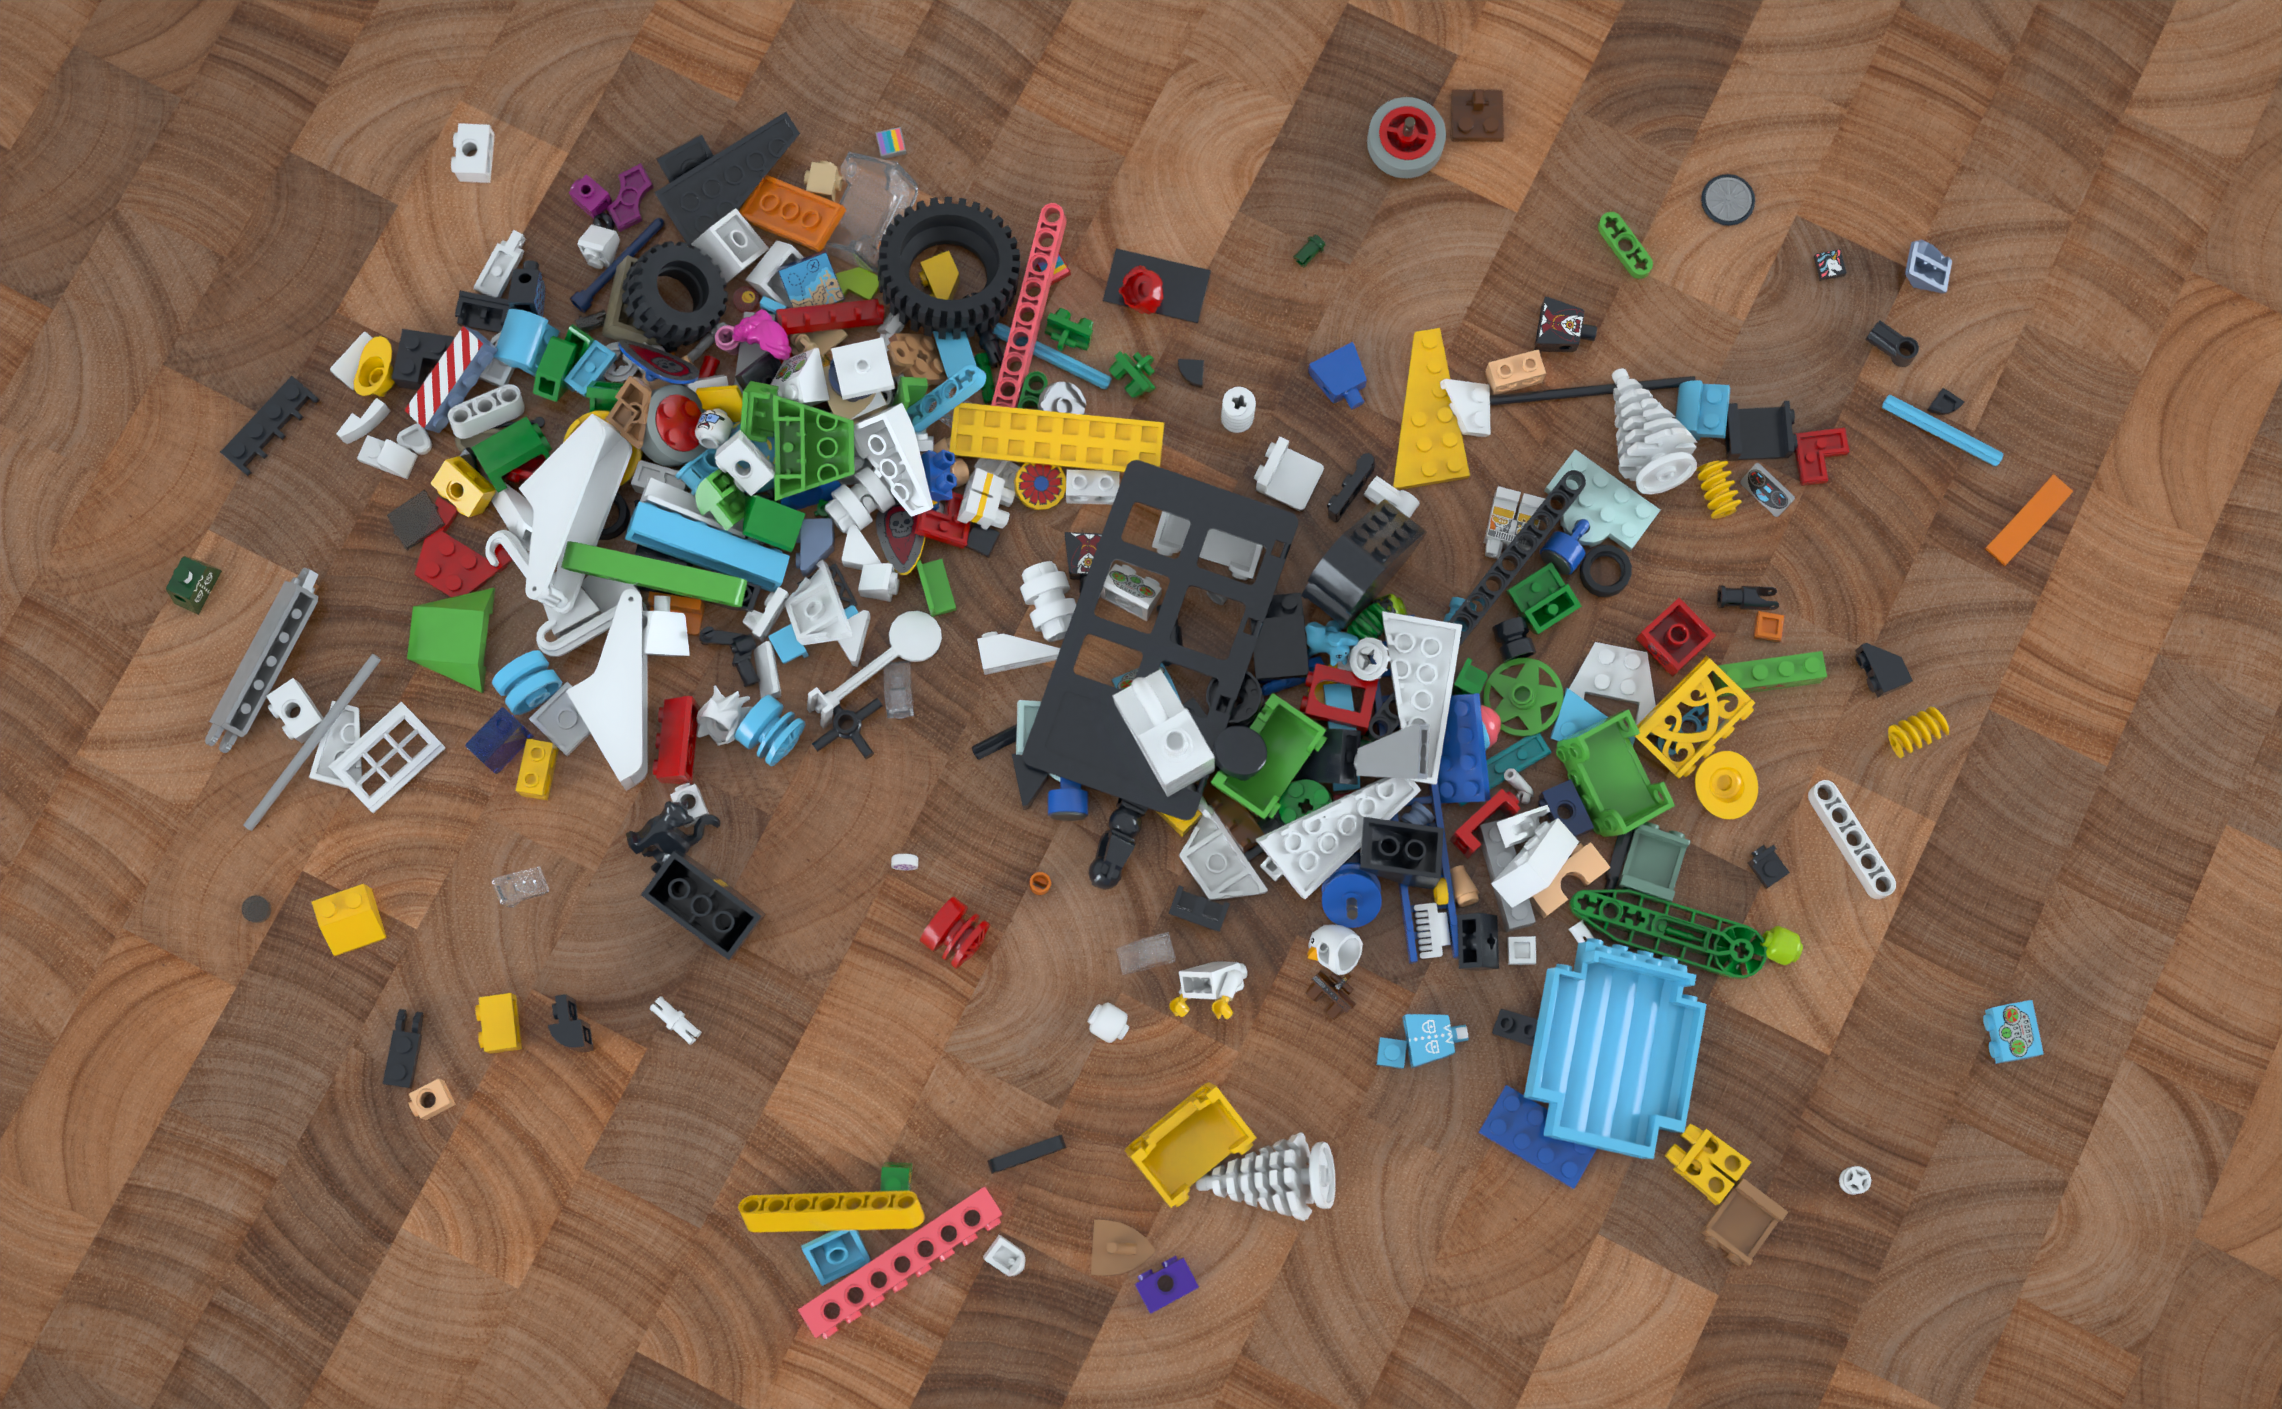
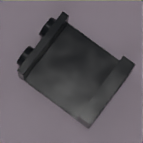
M1784 401L1780 407L1738 409L1737 403H1729L1725 433L1726 460L1789 458L1794 450L1797 449V436L1792 432L1795 413L1794 409H1790V401Z

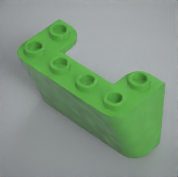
M1629 709L1620 711L1557 742V757L1566 767L1568 779L1572 780L1594 826L1593 831L1603 837L1626 834L1675 806L1664 782L1650 783L1629 740V737L1640 734ZM1623 719L1627 722L1629 729L1626 727ZM1658 791L1663 796L1664 801L1660 798Z

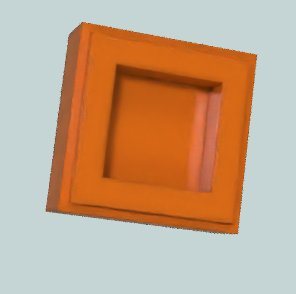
M1758 611L1753 638L1779 643L1782 639L1785 615Z

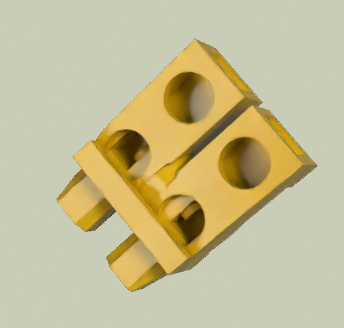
M1689 1124L1685 1128V1132L1680 1135L1691 1144L1689 1149L1685 1152L1678 1145L1673 1144L1665 1156L1675 1166L1673 1168L1674 1171L1706 1195L1707 1199L1714 1205H1718L1735 1185L1734 1182L1738 1181L1751 1161L1713 1135L1708 1129L1702 1131L1700 1128Z

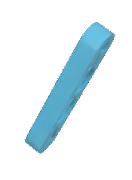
M973 364L968 365L909 407L906 412L915 433L922 432L980 390L986 382V373ZM957 387L955 395L949 398L951 389ZM936 401L935 410L929 413L930 405Z

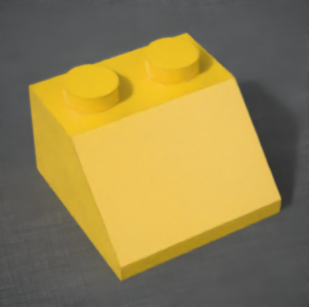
M361 884L312 901L319 928L334 956L387 939L372 888Z

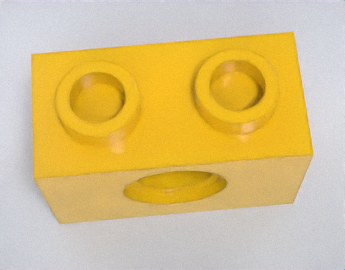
M460 456L446 459L430 483L437 489L440 496L448 499L456 506L458 512L467 517L482 514L497 492L488 480Z

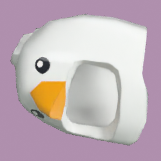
M1323 925L1312 933L1307 956L1308 959L1319 961L1335 974L1345 975L1357 965L1362 953L1363 943L1360 937L1347 927Z

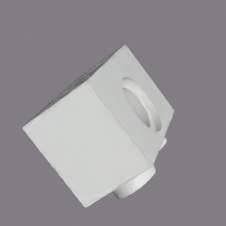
M458 124V133H454L453 136L456 157L451 159L452 172L455 173L460 182L490 183L494 133L490 125ZM477 150L474 156H467L469 151Z
M741 430L716 450L715 462L724 473L728 472L734 478L735 485L742 492L746 491L750 496L756 493L775 475V466ZM746 461L750 464V467L747 469L740 468L737 462Z
M294 678L266 696L271 703L268 705L269 710L276 719L280 717L285 725L282 729L290 740L295 738L300 743H304L324 718L302 685ZM295 707H300V714L295 718H291V710Z

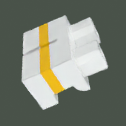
M976 468L969 476L970 478L966 484L963 495L964 499L961 503L957 521L966 524L971 521L980 524L984 530H987L990 525L1003 529L1008 523L1010 514L998 509V506L1002 504L1009 507L1014 500L1015 491L1004 486L1005 479Z

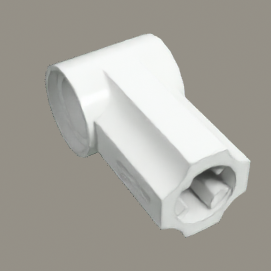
M1378 476L1373 479L1364 493L1366 498L1377 505L1384 499L1388 500L1409 518L1420 504L1412 494L1404 490H1397Z

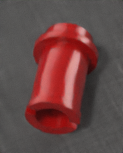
M704 356L698 379L715 376L720 361L712 356Z

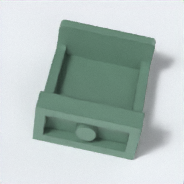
M1645 822L1636 827L1617 888L1637 891L1672 902L1675 895L1674 887L1686 849L1690 845V840L1685 839V835L1677 831L1670 830L1669 833L1661 831L1658 825L1650 822Z

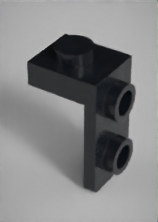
M1501 1009L1492 1033L1495 1036L1533 1047L1538 1019Z

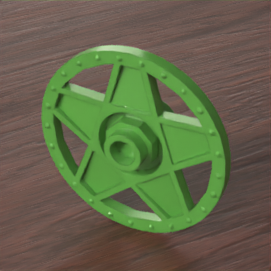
M1531 658L1513 659L1495 669L1487 680L1484 689V706L1491 708L1490 691L1491 687H1493L1503 697L1500 704L1494 710L1500 716V730L1519 737L1533 736L1547 730L1557 720L1564 698L1563 688L1557 674L1545 663ZM1525 664L1516 679L1501 674L1512 666ZM1539 668L1551 676L1556 687L1539 684ZM1557 703L1552 716L1542 724L1540 708ZM1519 717L1528 730L1512 729L1503 723Z

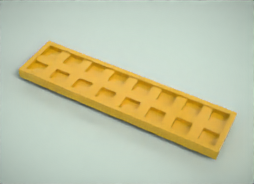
M960 403L954 408L949 452L954 453L955 456L1124 473L1128 463L1133 460H1140L1160 467L1165 423Z

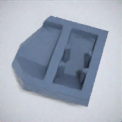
M1924 240L1911 242L1905 275L1914 288L1943 294L1947 292L1952 260L1949 257H1945L1934 245Z

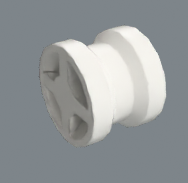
M1850 1167L1843 1170L1840 1174L1839 1184L1847 1194H1860L1869 1189L1871 1176L1863 1167Z

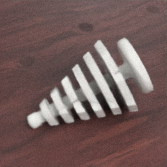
M1617 369L1613 372L1612 378L1617 385V388L1613 390V397L1616 401L1614 411L1615 415H1617L1615 427L1619 428L1616 433L1620 464L1618 465L1619 472L1625 479L1629 478L1630 481H1636L1638 490L1643 494L1651 495L1673 489L1690 478L1697 469V462L1692 453L1696 449L1694 443L1698 442L1677 419L1672 418L1675 416L1669 410L1664 409L1653 398L1649 390L1642 389V385L1636 379H1629L1625 369Z
M1303 1133L1291 1135L1289 1140L1282 1139L1277 1141L1272 1147L1265 1146L1259 1149L1260 1155L1258 1156L1255 1152L1245 1155L1242 1162L1238 1158L1229 1161L1227 1171L1224 1165L1218 1166L1213 1169L1212 1175L1205 1174L1195 1182L1199 1191L1213 1189L1216 1196L1223 1198L1227 1196L1228 1192L1230 1199L1241 1202L1245 1194V1202L1248 1205L1257 1207V1201H1259L1263 1209L1273 1212L1277 1210L1280 1214L1293 1215L1294 1218L1302 1221L1308 1219L1312 1212L1306 1203L1314 1204L1315 1201L1316 1205L1322 1209H1330L1332 1207L1336 1185L1334 1161L1329 1145L1326 1142H1318L1313 1146L1310 1153Z

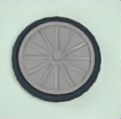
M1723 174L1714 177L1705 185L1702 191L1701 202L1704 212L1711 220L1721 225L1732 226L1744 222L1752 214L1755 207V194L1752 187L1743 178L1732 174Z

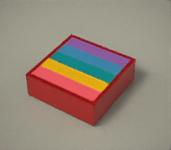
M1060 253L1058 254L1051 285L1071 275V271ZM1038 263L1036 267L1039 272H1042L1047 268V264Z

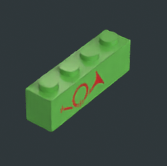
M1822 651L1718 665L1746 694L1818 684L1827 677ZM1712 671L1715 691L1727 687L1728 685ZM1724 693L1718 697L1732 696L1734 694Z

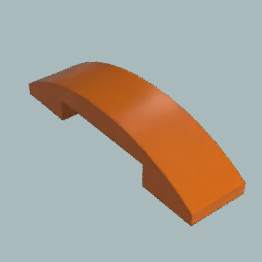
M2053 474L1985 549L2005 566L2072 494L2073 490Z

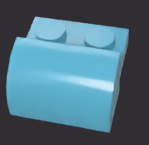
M509 309L496 346L498 351L493 357L512 368H520L535 377L550 338L552 336L558 337L560 331L547 324L548 320L539 315L524 310Z
M1702 380L1681 383L1679 385L1675 419L1696 440H1700V437L1725 438L1730 386L1703 384Z

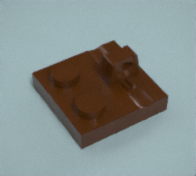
M1452 90V141L1503 142V90Z

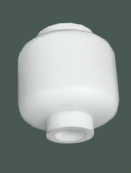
M1104 1003L1102 1006L1098 1004L1087 1021L1090 1023V1032L1108 1043H1112L1116 1038L1122 1040L1129 1029V1026L1126 1025L1127 1014L1111 1003Z

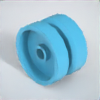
M534 650L516 658L503 667L492 680V684L501 696H507L505 703L514 715L524 714L540 706L551 698L563 683L553 669L547 670L549 662L540 650Z

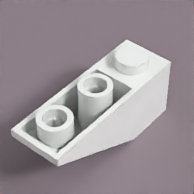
M506 484L507 488L505 490L495 493L492 503L509 531L515 534L523 546L530 551L534 510L525 497Z

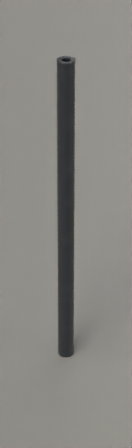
M1695 376L1638 382L1642 385V389L1660 390L1679 388L1681 383L1696 381ZM1614 383L1490 395L1489 399L1490 406L1608 395L1613 394V390L1617 388V385Z

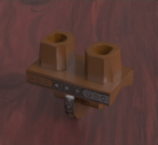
M1320 970L1311 979L1313 982L1306 991V994L1315 1002L1324 994L1333 1000L1324 1009L1332 1019L1335 1020L1344 1012L1347 1014L1356 1005L1348 996L1354 990L1347 983L1352 977L1349 973L1342 978L1333 972L1328 977Z

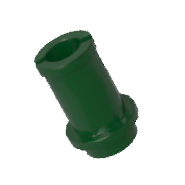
M1316 234L1313 237L1309 236L1307 238L1308 242L1293 256L1296 262L1303 268L1307 266L1318 252L1322 253L1324 251L1323 247L1326 244Z

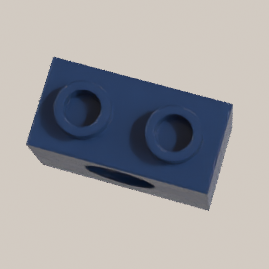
M1571 779L1543 791L1538 796L1540 799L1538 806L1548 805L1550 812L1546 815L1550 822L1559 818L1576 838L1590 832L1594 828ZM1559 807L1567 808L1570 812V818L1562 819L1559 817L1557 809Z

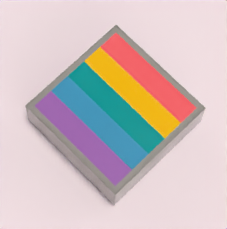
M901 127L876 132L881 159L907 154Z

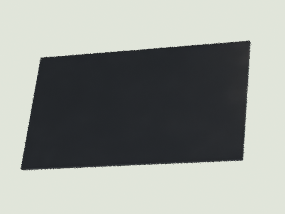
M1116 248L1103 297L1104 302L1129 307L1124 303V298L1119 293V289L1123 286L1125 275L1132 268L1145 266L1146 269L1154 271L1162 280L1163 300L1155 313L1198 323L1211 270Z

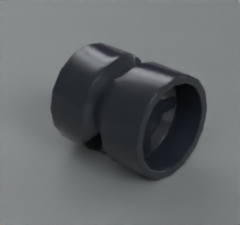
M1525 617L1509 619L1493 626L1492 630L1496 642L1502 644L1499 651L1503 663L1517 658H1528L1536 654L1532 638L1527 637L1529 628Z

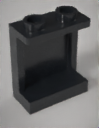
M1325 728L1326 732L1323 736L1327 740L1319 751L1313 749L1292 780H1313L1323 783L1358 785L1354 758L1358 748H1360L1361 731Z

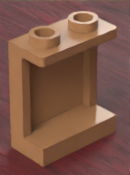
M1744 1178L1738 1179L1701 1233L1706 1236L1704 1241L1717 1250L1721 1247L1729 1253L1727 1258L1739 1267L1742 1264L1750 1266L1753 1262L1752 1258L1777 1223L1783 1221L1788 1211Z

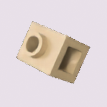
M828 161L812 162L811 169L806 170L804 185L807 186L806 191L833 202L836 191H841L843 177L839 175L838 167Z

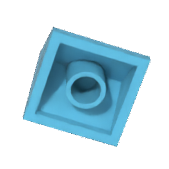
M858 1230L831 1231L801 1246L822 1286L872 1261Z

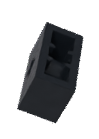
M1486 913L1457 915L1459 969L1473 971L1499 969L1498 916Z

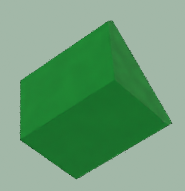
M747 495L745 498L742 534L792 552L805 513L757 495Z

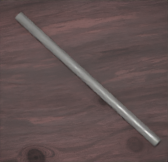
M372 654L243 824L247 829L253 831L379 664L381 659L378 656Z

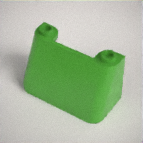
M1274 693L1267 700L1262 712L1258 714L1250 729L1256 731L1263 738L1267 747V759L1263 768L1246 781L1229 776L1222 770L1218 771L1211 781L1212 786L1264 820L1267 816L1274 817L1281 806L1277 801L1313 749L1319 751L1327 740L1323 736L1326 732L1325 728Z

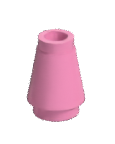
M727 325L718 329L715 334V343L720 349L730 355H736L739 353L740 341H734L732 337L734 327Z

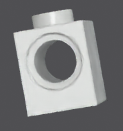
M690 783L680 785L675 788L676 792L670 794L673 802L681 803L689 797L696 799L695 806L687 810L688 815L692 816L695 821L684 825L685 827L695 824L699 817L709 814L696 784L690 785Z

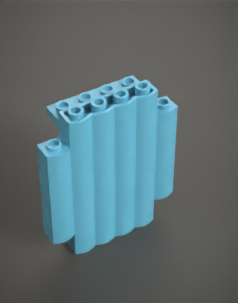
M1587 938L1586 942L1578 943L1573 971V967L1564 964H1556V967L1547 969L1524 1098L1549 1103L1543 1136L1631 1157L1654 1159L1659 1129L1674 1133L1685 1132L1707 1004L1697 1002L1698 997L1682 994L1683 987L1695 986L1696 975L1687 973V966L1678 964V959L1662 957L1661 960L1653 958V953L1638 950L1637 953L1628 952V947L1613 944L1612 947L1603 945L1604 941Z

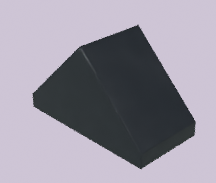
M1015 753L1012 754L1023 810H1027L1048 781L1049 773L1028 766L1024 762L1023 757Z

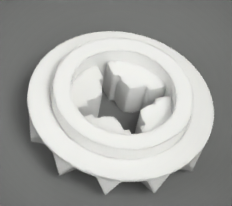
M614 342L605 347L617 355L616 361L623 356L622 360L627 366H620L615 370L616 366L613 363L603 377L611 382L623 383L629 376H634L639 368L638 365L623 354L618 346L619 342Z
M1375 638L1360 640L1353 647L1350 655V665L1354 674L1366 681L1381 678V675L1388 671L1386 667L1388 661L1391 660L1388 657V648L1384 646L1381 640ZM1364 654L1373 655V659L1376 660L1377 664H1369V660Z

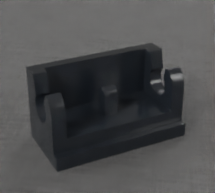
M460 290L455 317H458L457 324L459 326L499 333L502 331L510 307L507 299Z

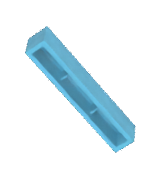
M638 502L625 536V540L712 571L747 580L749 583L761 586L762 589L770 592L773 591L774 593L783 582L790 556L783 554L779 549L766 548L758 545L754 540L733 536L729 531L711 528L702 521L686 519L677 512L664 511L648 502Z

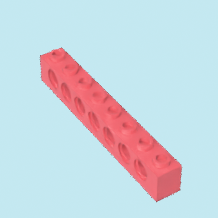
M984 1186L798 1309L814 1337L819 1338L822 1336L825 1340L838 1331L836 1326L846 1320L847 1324L859 1318L862 1315L860 1310L867 1305L872 1309L885 1300L883 1295L891 1289L896 1293L907 1286L908 1282L906 1279L916 1274L919 1278L932 1269L929 1264L938 1258L943 1262L954 1255L953 1248L962 1243L965 1247L978 1239L976 1233L983 1228L990 1231L1001 1223L999 1218L1003 1216V1213ZM975 1210L980 1214V1221L976 1226H968L965 1222V1216L969 1211ZM946 1226H954L957 1230V1236L951 1242L945 1241L942 1237V1231ZM924 1241H930L934 1247V1251L929 1257H923L919 1253V1246ZM902 1256H906L910 1260V1268L904 1273L899 1272L895 1265L897 1259ZM877 1272H883L887 1277V1283L882 1288L875 1287L872 1282V1278ZM854 1287L862 1289L864 1294L862 1301L857 1304L851 1302L849 1298V1292ZM832 1302L840 1307V1314L835 1319H830L826 1315V1307Z

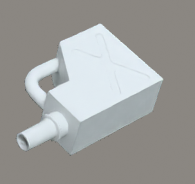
M1161 669L1145 678H1135L1131 686L1113 695L1116 707L1167 797L1215 771L1214 756L1190 713L1183 707Z

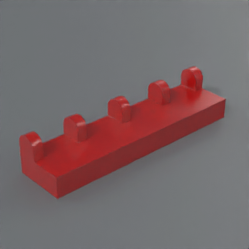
M878 299L777 309L776 320L783 327L787 335L882 325L884 321V306L879 304Z

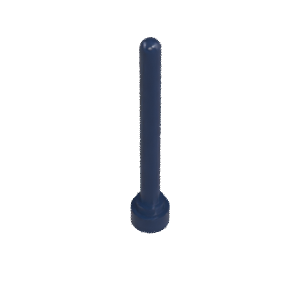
M656 218L586 290L576 291L570 297L572 304L582 313H585L592 306L593 297L615 276L616 268L627 255L633 257L664 226V220Z

